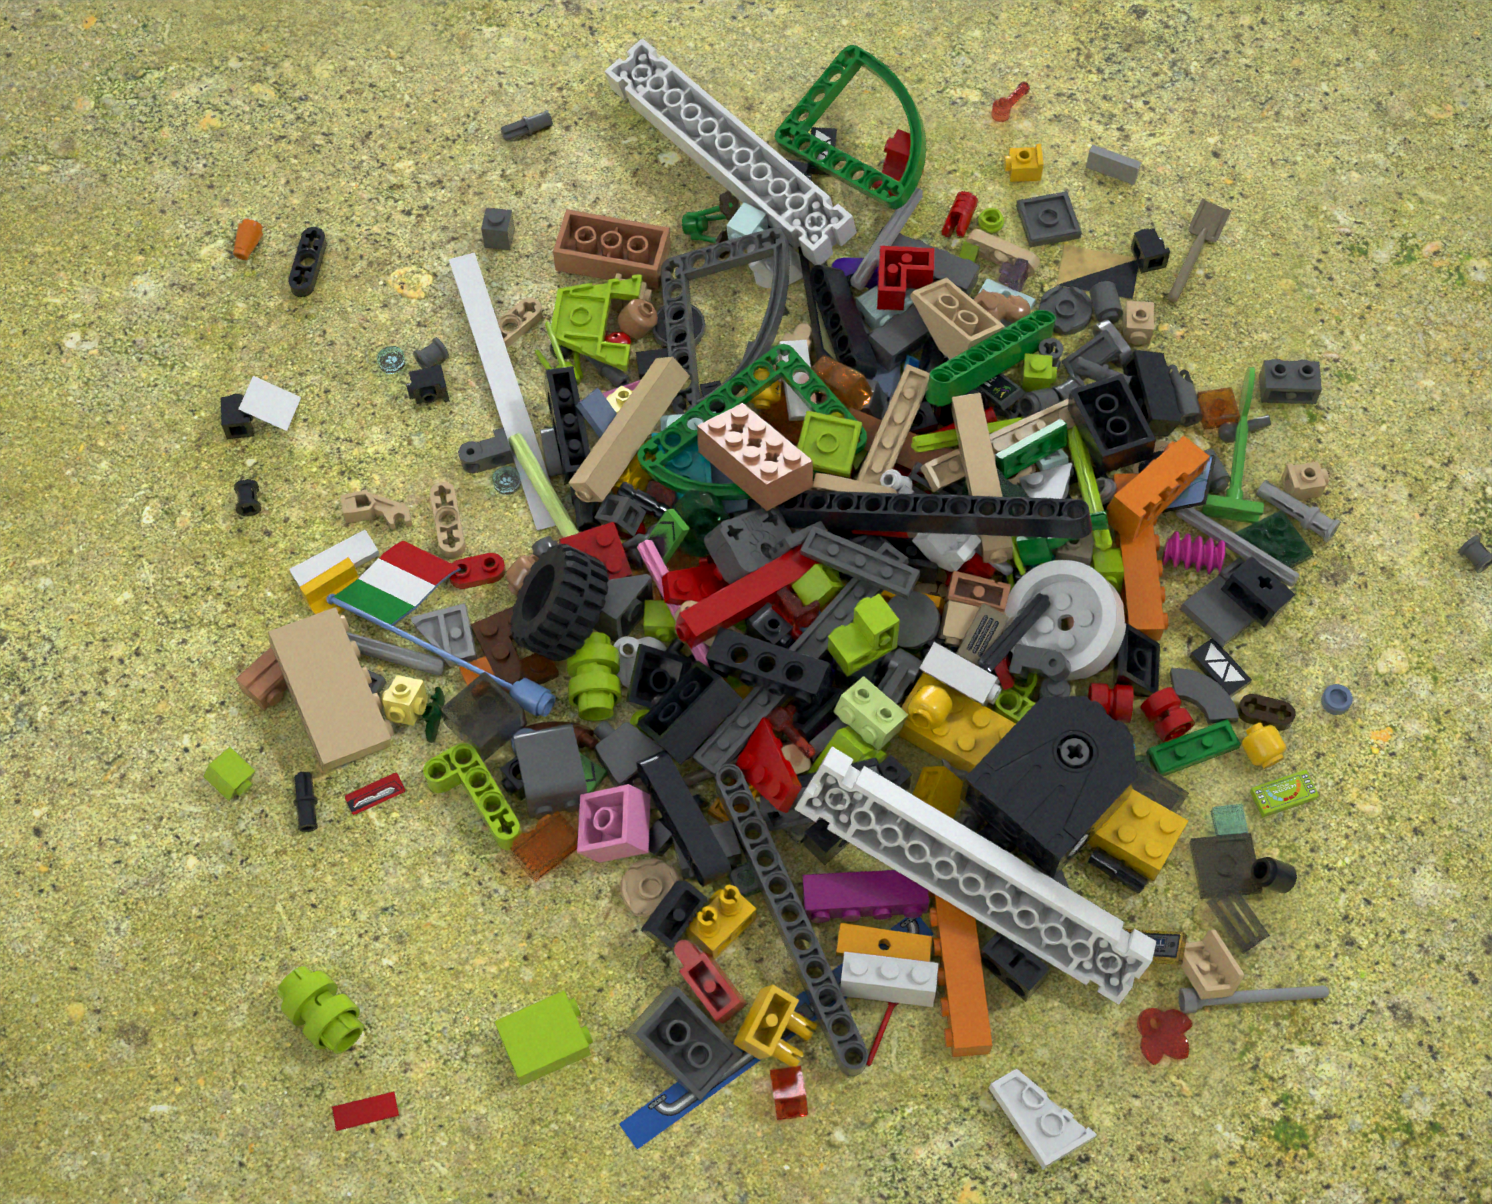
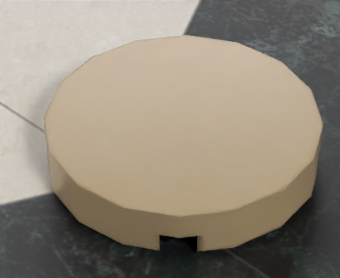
M657 858L642 859L633 863L625 875H623L621 880V898L630 912L638 917L649 919L674 883L678 880L680 881L676 870Z

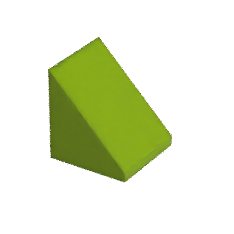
M964 241L959 257L969 259L975 263L980 247Z

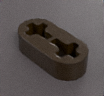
M1258 694L1245 695L1237 708L1238 716L1242 721L1253 725L1262 723L1263 727L1273 725L1278 731L1287 730L1292 725L1296 716L1295 709L1290 703ZM1249 704L1255 705L1254 709L1256 711L1254 714L1249 713ZM1278 711L1284 712L1285 719L1283 721L1278 719Z

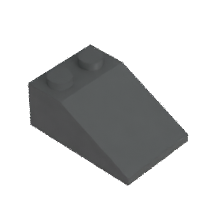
M667 986L624 1032L649 1058L699 1101L704 1098L743 1054L678 987Z

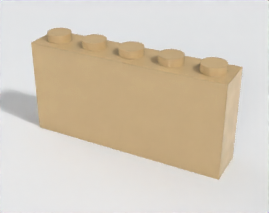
M336 607L268 631L269 643L323 772L390 747L391 736H394L390 721L388 719L383 720L379 711L383 709L379 695L377 693L372 694L368 685L372 683L366 666L361 668L357 659L361 657L355 640L350 642L346 633L350 631L346 617L344 615L339 616Z

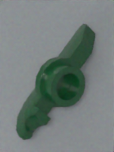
M435 687V694L430 697L433 701L426 704L425 712L422 715L427 722L425 734L427 741L430 743L435 742L445 703V697L440 687Z

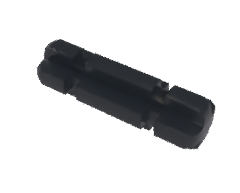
M623 482L617 491L618 496L632 499L648 514L652 512L654 517L659 520L665 511L670 509L668 505L663 502L658 503L656 498L639 489L634 490V486L627 482Z

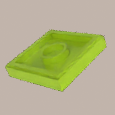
M806 411L797 448L813 461V470L850 477L862 422Z

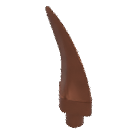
M540 722L523 728L537 731L571 724L572 722ZM572 723L578 748L586 746L594 750L595 746L599 743L596 738L592 737L594 730L581 724Z

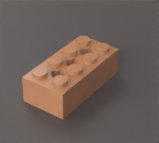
M566 209L553 249L555 270L605 280L615 279L616 273L622 274V279H631L632 275L640 274L642 275V282L647 283L648 288L659 289L661 266L668 258L671 248L670 228Z
M742 403L697 425L698 452L765 510L768 511L813 487V461L745 404Z

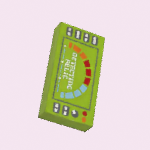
M1307 770L1252 787L1250 790L1262 818L1317 800L1319 797Z

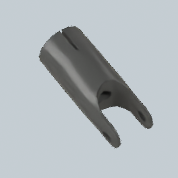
M1170 365L1169 375L1172 387L1175 390L1178 410L1181 413L1182 422L1180 425H1194L1202 420L1203 415L1193 381L1187 370L1178 372L1176 365Z

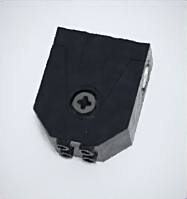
M1086 696L1042 697L966 775L960 799L1053 879L1128 799L1137 779L1133 735L1123 722L1112 719L1106 714L1105 708L1100 703L1091 701Z

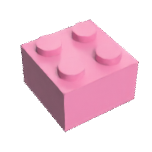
M627 784L580 795L577 853L599 863L648 853L650 794Z

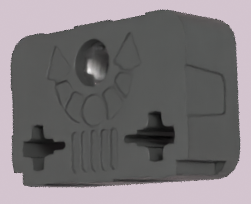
M761 508L721 522L705 536L704 543L726 582L732 584L773 561L768 551L781 542L783 538L791 535L792 532L778 508H771L768 511Z

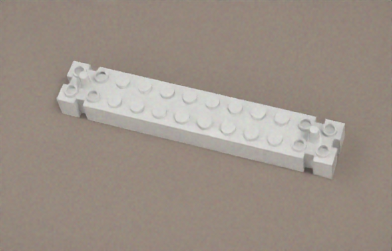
M643 38L627 51L629 57L625 61L619 58L604 71L610 87L624 100L628 98L631 106L741 202H745L765 212L768 225L771 228H780L794 248L797 249L801 246L803 255L814 265L823 264L833 255L832 247L836 243L843 246L857 233L853 216L839 204L833 207L830 196L663 55L659 58L656 49Z
M831 747L818 771L803 792L795 810L815 822L819 817L829 822L827 829L1085 985L1090 980L1099 985L1097 992L1118 1005L1132 989L1134 977L1139 979L1151 964L1156 946L1155 940L1136 929L1131 934L1122 929L1124 923L1122 920L864 766L861 771L851 766L852 758Z

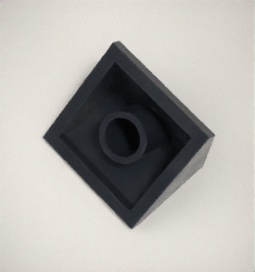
M1126 623L1123 641L1114 657L1112 689L1116 684L1132 685L1133 696L1149 697L1159 691L1160 644Z
M639 644L626 702L636 709L651 710L689 670L691 659Z
M828 685L820 706L812 703L804 705L793 698L771 721L793 741L804 739L807 746L818 734L839 717L834 713V710L845 691Z

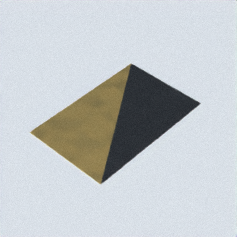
M1064 245L1056 285H1063V287L1069 288L1073 286L1080 290L1090 291L1091 287L1095 284L1110 281L1116 285L1119 297L1133 299L1139 266L1135 257Z

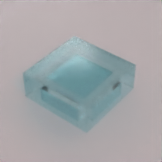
M1242 804L1212 807L1210 812L1216 839L1247 836L1248 827Z

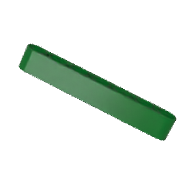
M1036 310L930 371L926 400L936 406H945L952 402V397L963 396L1022 361L1025 354H1033L1039 351L1041 341L1052 338L1056 316L1047 310Z

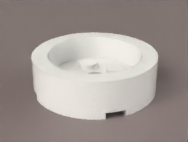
M1072 560L1046 562L1031 569L1021 577L1008 595L1004 613H1007L1006 616L1009 619L1003 632L1038 593L1048 595L1051 605L1017 644L1061 652L1071 664V672L1065 679L1066 681L1080 678L1086 679L1107 666L1117 654L1126 630L1124 605L1116 589L1095 569ZM1073 617V627L1068 631H1063L1061 629V619Z

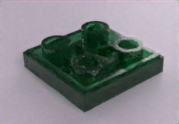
M1283 510L1234 533L1289 568H1293L1311 559L1314 554Z

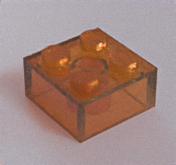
M1232 387L1198 392L1197 398L1203 415L1201 420L1203 430L1219 428L1226 422H1236L1238 424L1240 413Z

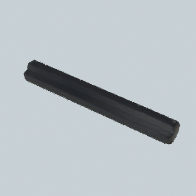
M1038 593L980 657L978 660L980 668L989 673L996 668L1015 644L1019 642L1049 608L1051 603L1048 595Z

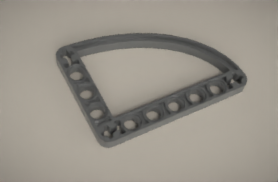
M774 227L673 256L663 262L661 266L668 357H674L678 362L681 357L688 356V362L682 367L690 375L688 379L691 380L689 387L680 390L672 401L676 414L686 413L683 411L687 407L684 398H687V401L690 403V406H688L689 411L770 350L783 317L789 285V241L780 228ZM747 245H756L751 253H743ZM725 251L730 252V256L726 260H718L720 254ZM774 256L770 298L761 328L744 360L726 381L711 393L700 398L689 281ZM705 259L704 265L699 268H693L697 260ZM674 268H676V269H675V276H676L677 279H674V277H673L672 274H671V273L674 272ZM682 288V293L678 297L671 298L672 291ZM685 311L681 319L673 320L676 312ZM679 334H687L683 342L675 343V338ZM735 386L731 391L732 394L736 396L745 386ZM716 401L710 405L709 409L713 412L720 409L724 404Z

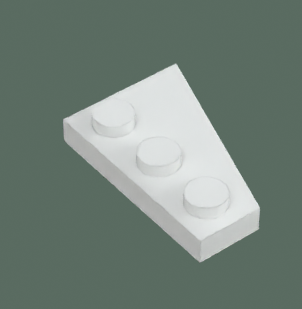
M1018 1069L994 1081L988 1087L1042 1169L1047 1168L1097 1136L1089 1127L1085 1129L1073 1119L1074 1115L1064 1108L1062 1110L1051 1101L1045 1091Z

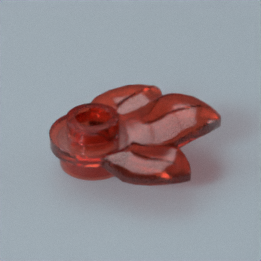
M1157 1008L1143 1010L1137 1018V1029L1142 1035L1140 1048L1143 1056L1152 1065L1159 1063L1163 1054L1174 1059H1187L1189 1056V1043L1183 1033L1193 1026L1190 1018L1175 1009H1169L1164 1012ZM1151 1018H1154L1157 1023L1156 1029L1150 1024Z

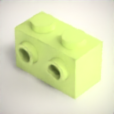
M864 676L841 695L834 710V713L839 716L842 722L853 728L861 735L864 741L871 744L878 751L900 732L908 717V714Z

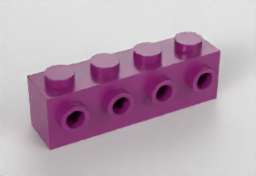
M896 870L803 875L802 879L804 911L808 919L814 923H825L835 918H842L844 921L851 922L860 920L861 917L872 916L877 920H885L891 918L892 915L917 918L928 912V889Z

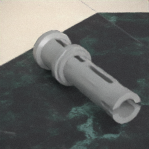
M1267 480L1262 483L1256 493L1258 497L1263 498L1300 521L1303 529H1310L1322 536L1323 541L1326 543L1331 540L1341 524L1340 520H1333L1321 513L1320 508L1317 506L1310 508Z

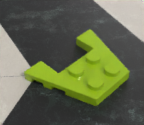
M632 275L631 279L620 281L618 278L609 279L608 283L598 285L587 283L559 288L557 290L551 323L558 344L620 370L628 371L631 353L630 344L604 342L611 299H640L642 275Z

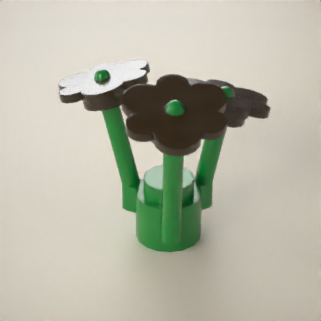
M725 191V193L719 196L720 202L718 206L696 212H687L682 217L684 234L691 235V240H701L714 244L728 241L727 228L725 231H721L717 238L702 235V233L708 230L709 221L723 219L730 221L741 207L739 199L732 196L730 191ZM719 211H721V213H722V214H716V215H708V214L716 213V212H719ZM729 251L720 254L719 258L723 259L726 254H729Z

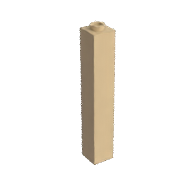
M674 357L655 359L570 480L569 485L576 491V496L582 501L602 502L689 378L690 375Z
M981 393L952 397V415L969 496L1002 497ZM977 535L981 540L979 546L983 563L1000 564L1007 561V559H1012L1013 544L1011 536Z

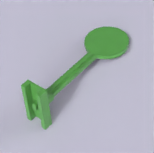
M1248 366L1242 385L1238 411L1239 424L1236 429L1229 489L1226 490V497L1208 494L1206 505L1202 507V514L1208 517L1258 524L1259 516L1263 514L1264 503L1242 500L1243 491L1241 490L1248 437L1247 416L1255 381L1254 367Z

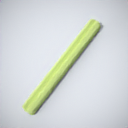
M517 433L509 437L508 441L511 449L563 538L579 533L522 434Z

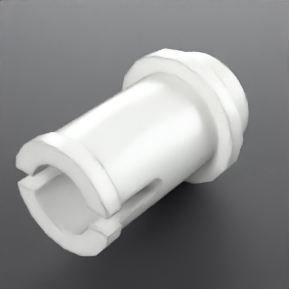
M893 469L883 473L880 479L881 486L893 488L897 492L904 485L910 489L913 486L912 480L909 477L902 476Z

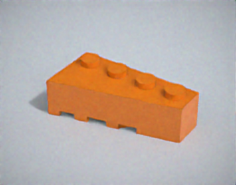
M1184 435L1177 442H1170L1157 459H1153L1141 473L1113 496L1112 501L1107 506V510H1109L1107 515L1108 524L1132 543L1206 469L1210 456Z

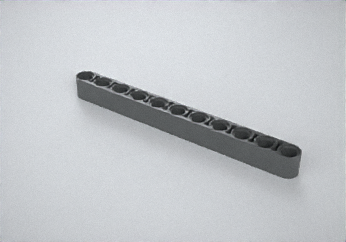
M725 764L716 772L715 788L729 821L731 820L738 842L839 1069L847 1076H858L864 1071L868 1061L867 1048L745 777L736 765ZM730 777L735 779L737 783L733 786H726L721 781L724 778ZM737 804H744L749 809L744 813H739L733 807ZM754 830L759 832L761 836L756 840H751L745 836V833ZM767 857L772 860L773 864L769 867H762L757 863V860ZM774 884H779L784 887L785 892L777 895L773 894L769 888ZM789 911L795 913L798 919L794 922H786L781 915ZM804 939L808 941L810 947L807 950H799L794 946V942ZM811 967H817L822 971L823 975L820 978L814 979L809 977L806 971ZM824 995L831 996L836 1004L832 1007H824L819 1002V998ZM843 1024L847 1027L848 1034L837 1036L832 1031V1026ZM853 1052L860 1056L862 1062L858 1065H850L846 1062L844 1056Z

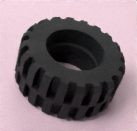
M558 544L549 547L547 552H543L539 556V560L534 562L530 568L529 574L525 576L521 590L519 589L516 596L517 600L512 609L513 616L510 622L512 626L511 634L519 646L552 661L566 660L575 655L576 650L583 647L585 640L591 636L592 629L600 619L599 615L601 610L604 609L605 596L608 594L609 588L607 585L609 575L603 562L572 546Z

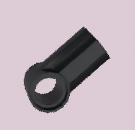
M570 486L572 505H575L577 530L583 532L601 526V523L594 518L599 510V503L582 501L576 496V491Z

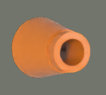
M243 219L242 223L238 224L233 255L236 258L248 260L263 236V226L260 223L251 219Z

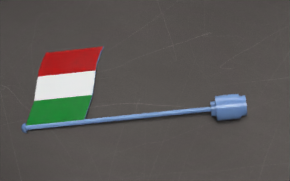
M404 540L384 552L349 586L336 595L329 594L327 596L328 604L334 603L509 689V696L512 697L511 703L535 716L542 715L546 717L555 704L556 697L551 694L549 689L527 678H523L520 682L516 681L512 685L393 626L415 610L444 580L461 570L460 567Z

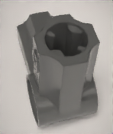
M899 648L892 657L887 673L877 688L899 705L902 698L911 693L923 673L920 669L923 661Z

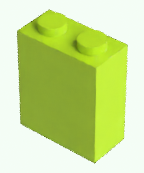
M565 990L494 1021L521 1086L591 1055L589 1045L593 1043L592 1037L586 1025L580 1027L576 1018L581 1015L579 1007L574 998L568 1000Z

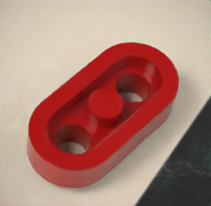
M485 553L458 559L452 564L467 571L463 574L456 572L449 579L451 584L458 589H468L495 583L504 577L506 572L503 558L496 553ZM488 563L495 564L493 567H486Z

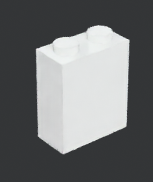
M935 642L920 666V669L926 674L985 707L988 702L994 704L1002 690L998 686L1000 683L998 677Z

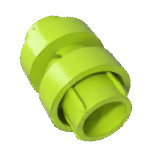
M592 632L591 636L585 640L583 647L576 650L575 655L567 658V673L572 677L568 682V697L570 705L578 708V716L586 721H603L613 716V707L622 700L621 680L616 676L620 671L619 650L610 645L609 636L600 632Z
M306 966L294 969L282 980L278 987L277 994L283 1000L281 1011L295 1026L305 1024L303 1035L316 1049L328 1048L335 1054L345 1052L356 1043L363 1033L364 1025L358 1020L360 1014L359 1007L346 994L336 995L338 986L324 971L318 970L313 972Z

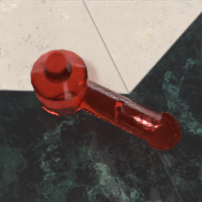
M1021 82L1007 98L1001 97L994 101L991 111L992 118L998 122L1007 121L1010 117L1011 108L1024 95L1028 94L1030 90L1029 84Z
M793 705L788 707L778 706L767 715L770 723L775 727L774 729L780 733L784 732L806 759L813 757L816 752L814 747L792 725L793 715L797 712L796 708Z

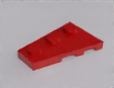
M762 717L735 765L740 768L745 780L777 810L787 813L802 786L791 762L786 760L781 750L783 745L781 740L776 738L772 731L775 728L772 721Z

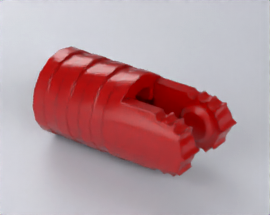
M966 191L957 193L942 228L943 236L950 237L956 227L957 236L964 238L979 203L978 198L974 194Z

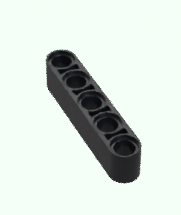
M820 264L815 265L810 271L809 282L841 373L844 377L850 379L873 380L877 374V361L845 273L840 268Z
M663 750L637 761L636 766L639 776L698 883L704 887L731 875V866L723 849L668 752Z

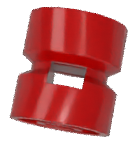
M1090 683L1087 697L1089 700L1100 703L1105 708L1106 714L1115 721L1131 722L1134 695L1132 685L1116 684L1113 689H1110L1108 684Z
M1172 687L1155 692L1144 700L1140 706L1148 721L1155 722L1153 729L1162 743L1183 736L1195 725L1187 709L1180 708L1182 701Z

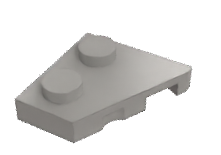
M1070 462L1020 477L1019 481L1024 496L1026 498L1047 497L1065 499L1069 491V479L1074 475L1073 466Z
M465 603L411 617L414 626L431 645L465 662L477 659L468 609ZM442 657L443 660L449 666L457 665L456 663Z

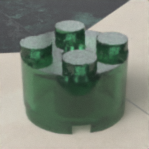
M692 489L682 496L672 508L690 528L680 543L681 549L695 557H705L706 554H710L704 543L705 536L721 522L730 520L721 499L713 493Z

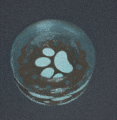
M387 346L380 350L377 355L379 368L387 374L398 373L405 366L404 353L396 346Z
M504 466L497 469L493 474V486L498 493L511 495L519 490L521 478L515 468Z

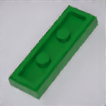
M1059 419L995 454L998 478L1003 481L1067 445V423Z
M1226 719L1148 748L1146 754L1158 777L1161 778L1239 749L1241 743L1229 720Z

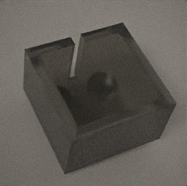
M485 671L440 709L444 724L461 741L464 739L465 743L472 745L483 762L508 742L518 730L523 729L527 725L524 709Z

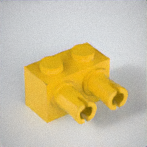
M730 884L725 886L724 890H717L709 899L710 904L704 907L702 912H696L697 917H692L693 922H689V927H686L687 937L702 951L712 955L714 959L756 920V908L740 894L737 887Z
M772 984L760 989L733 1044L759 1060L773 1056L794 1069L799 1064L800 1060L797 1058H802L803 1051L780 1038L785 1028L808 1041L814 1033L811 1030L816 1029L817 1023L795 1012L794 1010L799 1000Z

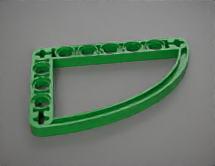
M849 45L841 50L778 127L774 136L777 143L785 151L891 209H899L907 203L921 179L925 165L927 150L926 134L923 120L915 102L903 83L883 62L857 45ZM861 67L869 70L892 90L901 102L907 116L911 138L910 156L900 182L808 133ZM841 74L837 81L830 82L834 75ZM825 93L822 100L814 101L819 94ZM809 113L805 120L798 121L802 114ZM810 142L807 149L800 150L803 143ZM828 152L824 159L817 160L820 153ZM846 161L843 168L835 170V166L839 162ZM864 171L861 178L853 180L855 173ZM882 181L878 189L871 190L873 183ZM890 190L891 193H893L894 195H897V196H891V197H890V195L888 194V191Z
M779 344L643 444L637 453L638 462L641 468L654 480L666 488L683 495L717 501L751 499L735 483L717 484L700 482L682 477L663 467L698 440L697 430H692L687 426L690 419L699 418L705 422L721 414L713 413L709 409L710 405L716 401L722 402L726 406L723 412L742 403L746 404L782 377L812 412L826 415L839 412L845 419L857 420L793 347L787 344ZM778 355H788V362L784 360L779 361ZM774 364L776 365L777 371H774L772 367ZM763 368L769 372V377L765 380H757L753 376L754 372L758 369ZM798 372H804L808 375L809 379L804 384H798L793 380V376ZM737 385H743L747 388V393L742 397L734 396L731 391ZM816 392H821L827 397L826 401L822 404H815L810 398ZM863 426L855 455L861 452L867 444V432ZM669 435H678L681 438L680 443L675 447L668 446L665 440ZM659 443L661 444V447L663 451L666 452V454H663L662 450L659 451ZM648 452L651 455L655 454L656 460L654 462L650 459L645 461V454ZM813 470V480H814V477H815V474H816V473H823V474H826V473H825V472H820V471Z

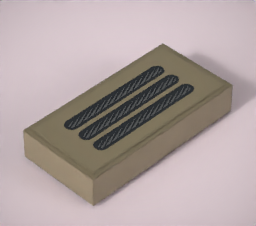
M983 603L955 654L980 667L978 660L1000 636L1009 617Z

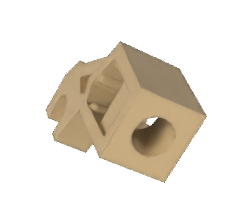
M367 489L340 496L346 523L372 520L377 514L384 517L391 530L396 529L395 521L399 518L405 519L406 527L412 526L410 510L403 502L399 503L369 493ZM369 504V506L358 508V505Z

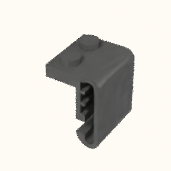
M572 723L513 735L529 818L544 819L552 816L553 813L561 811L569 813L579 811L580 795L587 794V785Z

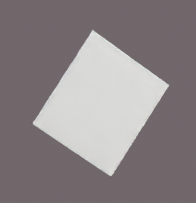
M253 376L239 406V410L287 431L301 397Z

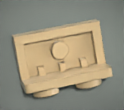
M1215 929L1208 930L1203 941L1179 943L1176 959L1201 999L1233 996L1244 978V973Z

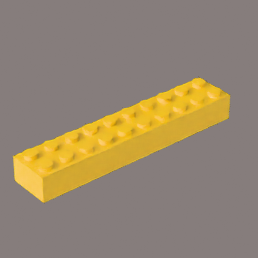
M923 672L901 707L908 714V717L900 732L896 735L940 760L942 758L950 762L952 767L958 770L963 769L969 773L1016 723ZM924 685H935L944 688L952 701V711L942 725L936 729L925 730L918 728L913 724L908 713L909 702L920 687ZM1132 789L1128 799L1092 836L1087 844L1094 848L1099 846L1120 861L1122 859L1125 860V865L1155 881L1185 829L1188 820Z

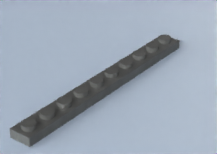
M884 542L876 551L907 565L909 563L908 557L887 542ZM853 577L789 650L822 660L829 653L828 636L838 626H847L853 622L854 608L859 601L866 597L872 598L879 593L881 594L884 590ZM793 675L789 680L793 682L798 681L803 675ZM756 685L738 705L736 711L727 717L716 732L692 756L694 761L716 778L718 769L725 764H730L747 745L762 717L770 719L788 699L789 695L777 696L768 692L765 687Z

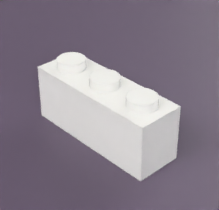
M844 952L840 990L842 995L846 997L933 1007L938 963Z

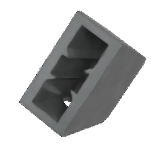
M603 721L593 732L600 739V742L595 746L596 757L602 768L607 770V776L614 787L627 784L634 786L633 779L640 778L636 762L663 751L657 743L629 722L623 723L615 730L607 721Z

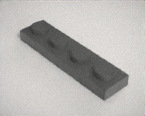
M815 526L812 527L800 550L801 555L906 600H908L920 576V570Z

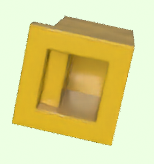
M1036 144V147L1009 148L1008 156H1004V171H1009L1010 182L1041 181L1044 167L1041 144Z

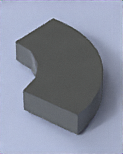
M1171 668L1172 688L1180 700H1186L1196 705L1204 713L1208 724L1218 723L1226 719L1229 722L1238 721L1239 716L1234 702L1216 681L1193 670Z

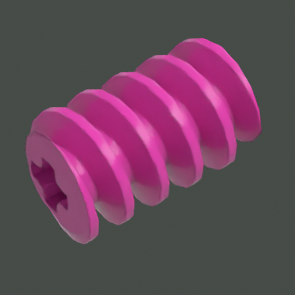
M1174 531L1170 538L1169 536L1167 537L1162 565L1165 566L1168 560L1172 559L1173 567L1177 568L1179 563L1184 561L1185 570H1188L1191 564L1195 563L1196 572H1200L1205 565L1209 575H1211L1215 568H1218L1220 575L1225 556V542L1220 540L1216 547H1214L1213 538H1208L1203 545L1202 537L1198 535L1192 543L1189 533H1186L1183 539L1180 540L1179 532Z

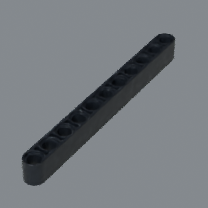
M806 490L778 505L785 522L791 528H806L822 521L826 529L1066 539L1084 538L1093 529L1089 506L1085 501L1079 499Z

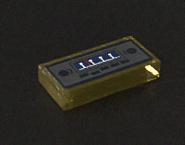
M1126 929L1125 931L1131 934L1134 929ZM1136 929L1156 941L1151 963L1182 965L1187 935L1184 932Z

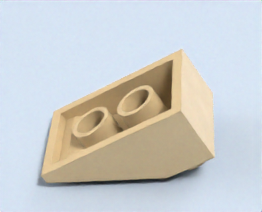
M948 278L941 279L911 292L910 297L936 345L949 360L1005 327Z

